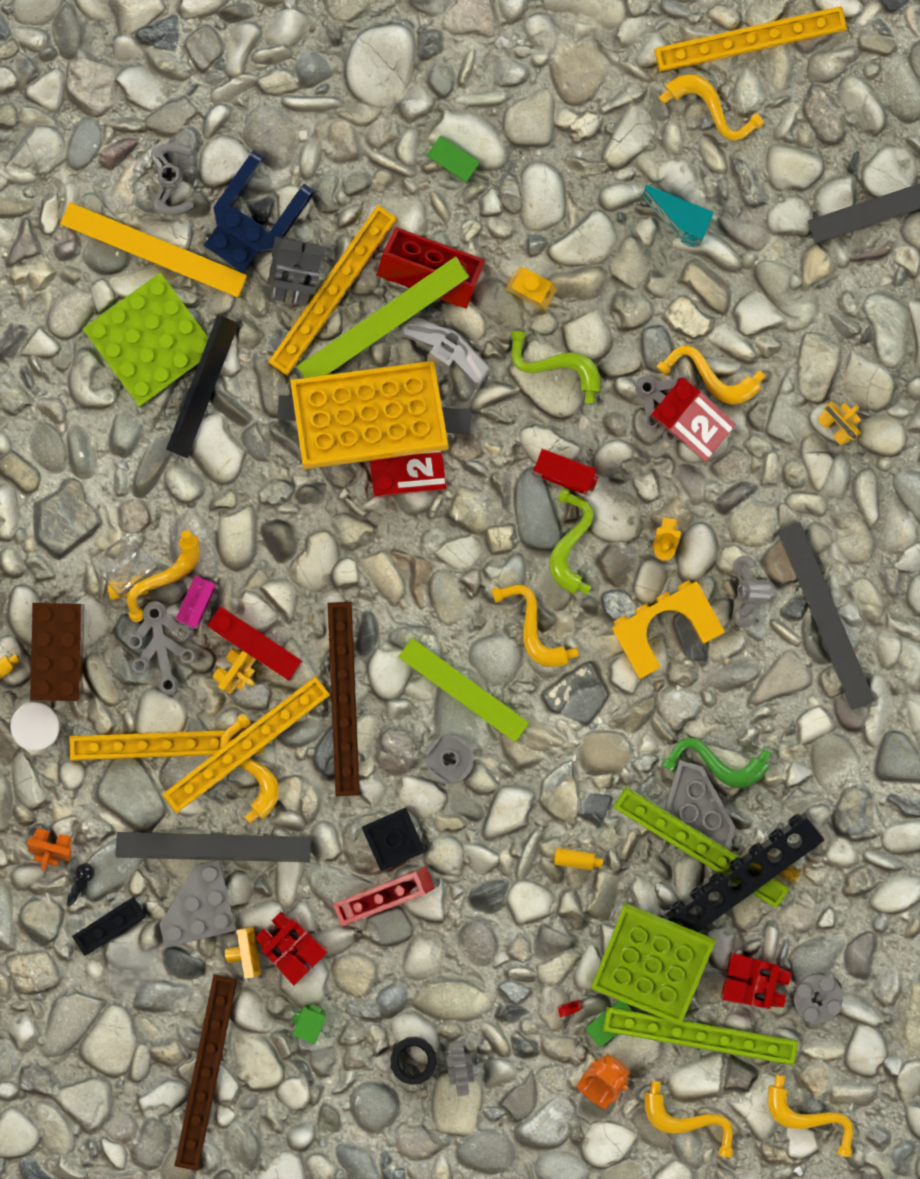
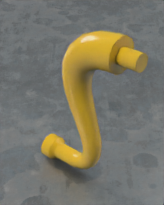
M686 74L676 77L664 85L666 91L658 97L660 102L665 105L672 98L677 101L684 95L697 94L705 101L718 131L725 138L732 141L745 138L753 130L761 128L765 124L763 119L755 113L751 116L750 121L737 131L731 130L726 123L716 90L711 83L699 75Z
M688 345L676 348L664 361L659 362L656 366L662 374L667 376L675 362L681 356L688 355L695 362L709 392L719 401L730 405L742 404L754 397L762 389L759 384L766 377L762 371L758 370L752 378L746 376L736 385H726L717 378L701 352Z
M189 530L181 533L182 537L179 540L180 555L177 561L168 569L138 582L129 591L127 605L132 622H140L144 618L143 610L137 604V598L141 593L174 583L184 578L196 567L200 557V544L198 537L191 534Z
M512 585L502 589L498 587L491 589L495 603L502 601L505 597L516 594L525 597L526 613L523 642L528 656L535 663L544 667H562L569 665V659L579 657L577 647L565 650L564 646L549 648L541 643L537 633V600L534 592L525 585Z
M243 713L237 717V721L222 735L220 741L221 748L228 744L240 730L251 725V722ZM248 758L239 767L253 775L260 785L258 797L250 804L252 810L244 816L247 822L251 824L258 817L263 820L274 809L279 797V786L277 779L266 766Z
M776 1074L774 1085H769L767 1098L769 1112L774 1120L781 1126L799 1130L830 1123L841 1124L844 1133L837 1155L851 1157L853 1125L850 1119L844 1114L837 1112L799 1114L792 1111L787 1102L788 1089L784 1088L786 1076Z
M651 1081L650 1092H645L644 1109L647 1119L653 1127L664 1133L681 1134L708 1125H720L723 1129V1139L718 1156L733 1157V1149L731 1148L733 1130L730 1121L726 1117L718 1114H706L689 1118L672 1117L666 1112L664 1107L665 1095L660 1093L661 1082Z

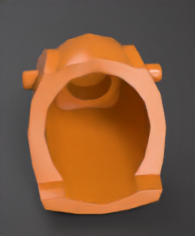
M606 1054L591 1063V1066L584 1072L576 1088L594 1104L602 1109H606L610 1104L617 1101L623 1091L627 1090L628 1086L626 1084L629 1080L630 1071L621 1061Z

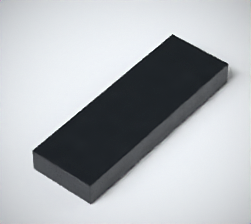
M133 896L72 937L83 955L86 956L147 916Z

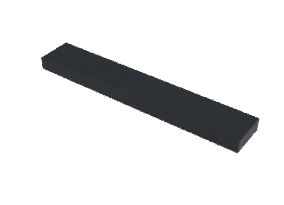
M217 314L166 450L188 458L239 323Z

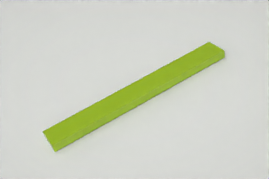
M455 256L300 363L297 367L305 378L328 375L470 276Z
M625 786L613 804L615 810L716 872L721 871L722 873L729 868L728 865L732 860L740 857ZM750 864L748 870L751 872H756L760 869L753 864ZM733 877L730 879L737 885H739L741 882V879L738 877ZM773 878L752 894L777 909L789 892L790 887Z
M608 1006L606 1007L603 1031L789 1065L795 1064L798 1047L797 1040L683 1020L682 1024L678 1025L653 1014Z

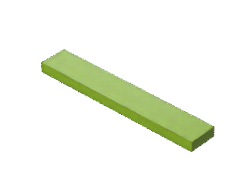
M411 638L398 656V658L512 741L516 742L529 725L528 721L414 638Z

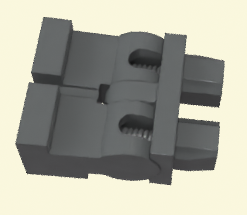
M275 236L272 250L273 259L267 284L271 285L270 299L285 302L287 290H293L291 303L306 306L310 294L315 295L320 263L325 255L326 247Z

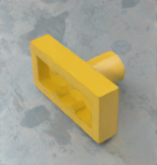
M254 926L237 930L239 947L225 949L226 961L228 963L242 961L245 979L261 975Z

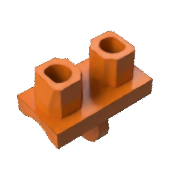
M40 828L36 829L33 837L28 839L27 846L29 852L36 853L33 861L41 862V870L46 871L48 865L57 867L59 860L70 863L72 857L70 836L59 834L55 845L47 843L50 835L49 831Z

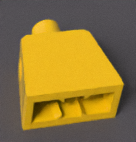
M519 267L515 270L505 289L543 311H546L557 291L551 281L524 267Z

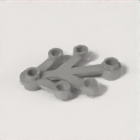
M646 375L637 380L635 392L638 397L644 399L646 415L644 424L647 428L653 429L658 425L656 423L651 426L647 423V419L654 411L653 399L660 404L665 398V395L660 391L672 389L681 377L688 381L685 376L680 375L672 380L657 381L654 377ZM649 383L652 387L651 391H644L643 384ZM700 390L708 398L707 393ZM665 430L663 434L665 442L674 443L677 439L668 440L666 437L668 431Z
M154 601L144 607V622L135 635H131L128 638L129 647L139 649L143 645V638L151 627L153 628V639L140 658L134 660L132 668L137 673L145 672L148 662L157 650L162 675L159 681V689L162 693L171 695L178 690L179 682L171 674L167 649L178 655L185 664L192 663L195 659V654L192 650L183 648L165 636L162 625L174 631L176 637L180 640L188 639L191 631L187 626L180 625L169 618L165 606L160 602ZM157 609L159 616L152 618L150 615L151 610ZM181 628H185L187 630V635L185 637L179 636V630ZM134 637L140 640L139 645L136 647L131 644V640ZM185 652L192 654L190 661L184 660L183 655ZM138 661H142L144 663V668L142 670L136 669V663ZM170 680L173 684L169 690L164 687V682Z

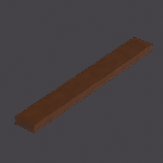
M332 602L327 604L335 796L360 795L352 602Z
M213 974L175 1167L199 1170L238 978Z

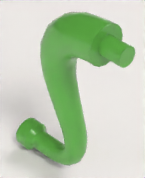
M685 738L676 744L669 757L664 759L661 764L674 772L682 752L687 748H692L699 753L712 773L721 782L733 788L744 789L756 784L770 768L766 763L772 753L763 749L758 759L752 757L747 766L735 770L724 765L703 742L695 738Z

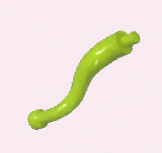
M511 331V339L513 340L512 360L518 370L525 373H539L558 368L575 370L581 380L580 391L585 392V404H594L595 393H600L601 384L597 366L590 358L583 354L570 352L561 353L533 363L524 362L521 357L522 341L525 340L526 332Z
M562 488L557 501L561 503L567 502L579 507L583 511V517L556 544L550 556L549 570L553 580L561 588L574 595L576 591L588 595L591 586L581 582L582 576L574 573L569 568L567 560L570 550L591 525L593 510L587 501L571 494L568 489Z

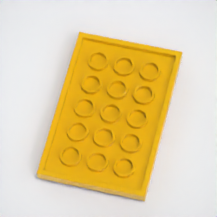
M434 361L290 380L303 470L448 450V440Z

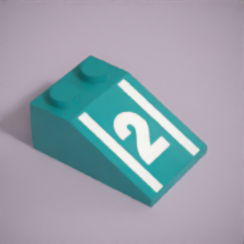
M646 184L642 198L676 237L681 239V243L689 247L700 246L714 212Z

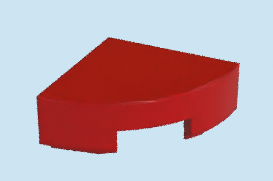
M580 1000L558 1005L557 1009L560 1018L582 1010Z

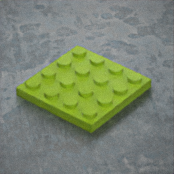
M161 272L83 328V331L139 407L199 364L208 341V336Z
M624 903L590 989L681 1025L716 939Z

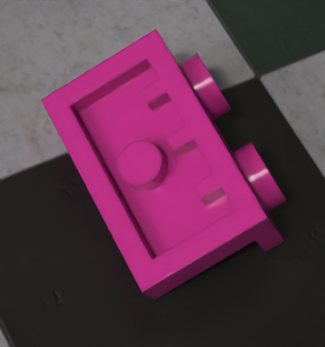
M195 576L176 620L198 629L217 585Z

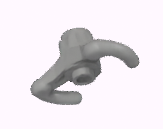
M162 144L154 147L151 151V159L158 165L159 191L153 201V207L156 212L165 215L185 213L194 207L193 201L188 200L176 206H168L166 204L171 192L182 185L183 175L179 167H175L165 159L164 154L174 152L190 156L192 150L181 144Z
M746 555L738 557L733 562V572L740 581L737 589L740 604L733 614L734 623L741 628H747L756 621L757 617L753 613L744 618L756 604H767V601H772L774 597L773 584L767 582V580H757L744 567V564L750 569L756 566L755 561Z

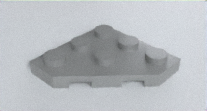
M679 760L664 810L729 850L736 827L710 782L708 775L702 766Z
M220 860L195 865L160 923L165 948L237 930Z

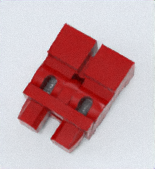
M279 912L271 921L280 931L273 936L264 927L255 938L263 947L261 951L294 986L310 971L311 968L306 963L313 968L329 950L317 941L294 917L290 919L283 912Z
M731 952L726 973L733 976V978L725 976L720 998L725 1001L771 1009V1006L784 1007L786 994L775 992L776 983L789 985L792 973L780 968L778 964Z

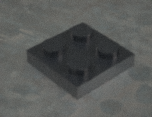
M406 807L362 826L380 871L425 852Z

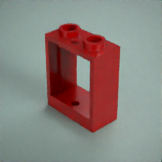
M541 449L532 473L534 476L583 495H587L588 491L593 492L599 476L595 475L597 469L545 449Z

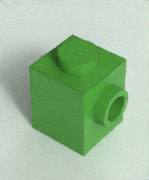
M310 1004L309 1007L304 1005L302 1011L297 1009L292 1022L296 1024L293 1036L316 1044L327 1014L322 1013L324 1009L314 1004Z

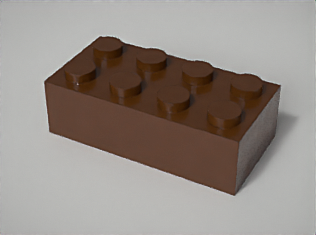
M32 603L30 700L82 701L84 604Z

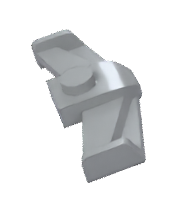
M416 315L410 317L397 334L432 347L427 355L428 358L446 370L453 362L475 385L476 389L480 387L491 369L462 338V335L453 329L445 328Z

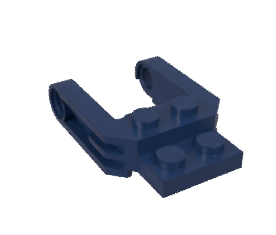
M253 150L214 205L213 209L217 226L203 245L243 274L257 254L272 252L275 236L283 238L286 236L315 192L308 185L303 184L270 232H267L263 226L238 209L232 208L254 177L253 173L261 160L265 159V156L256 150Z

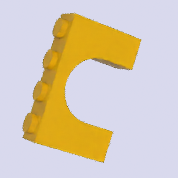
M688 580L677 586L679 591L672 595L669 592L656 598L658 603L650 607L647 603L635 609L636 615L629 619L624 615L613 621L615 626L611 630L638 679L661 668L648 644L646 635L649 622L658 613L675 611L684 615L689 620L702 644L725 632L697 581L691 583Z

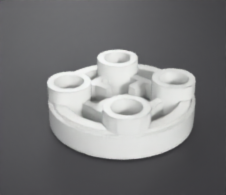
M39 702L27 703L17 709L10 724L11 734L15 742L22 748L31 751H39L51 746L57 739L61 727L55 711L48 705Z

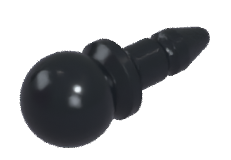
M83 863L76 868V877L72 879L75 884L68 894L67 906H71L77 900L78 895L83 889L82 887L87 888L88 882L94 878L95 870L90 864Z

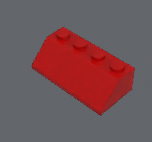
M395 227L382 254L376 276L411 288L456 256L470 277L438 299L467 309L485 260Z

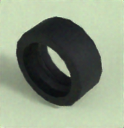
M407 1037L399 1041L393 1048L390 1058L391 1069L395 1077L401 1082L410 1085L421 1084L427 1081L434 1073L436 1053L432 1045L425 1039ZM408 1047H419L427 1055V1067L418 1075L405 1073L399 1065L400 1054Z

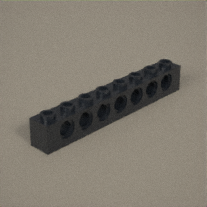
M806 812L801 815L798 813L788 820V825L782 829L777 828L768 835V839L762 844L760 842L754 844L749 848V853L744 857H737L732 860L728 865L729 868L725 871L714 873L709 878L707 884L703 887L701 885L695 887L689 893L690 896L683 901H676L670 906V911L664 915L659 914L657 916L671 922L679 920L682 922L683 927L699 933L824 842V837ZM792 834L800 836L799 841L796 843H789L787 839ZM777 848L780 850V854L777 857L772 858L767 855L771 849ZM752 863L761 865L760 869L756 872L749 871L748 867ZM733 877L741 879L740 884L737 886H731L728 882ZM715 891L722 894L718 900H710L708 898ZM693 906L702 908L701 912L697 915L689 913V910Z

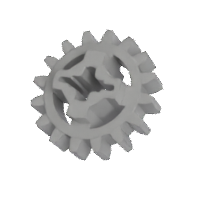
M463 1042L451 1043L452 1056H446L450 1085L456 1084L457 1096L469 1095L468 1082H474L471 1053L464 1054Z

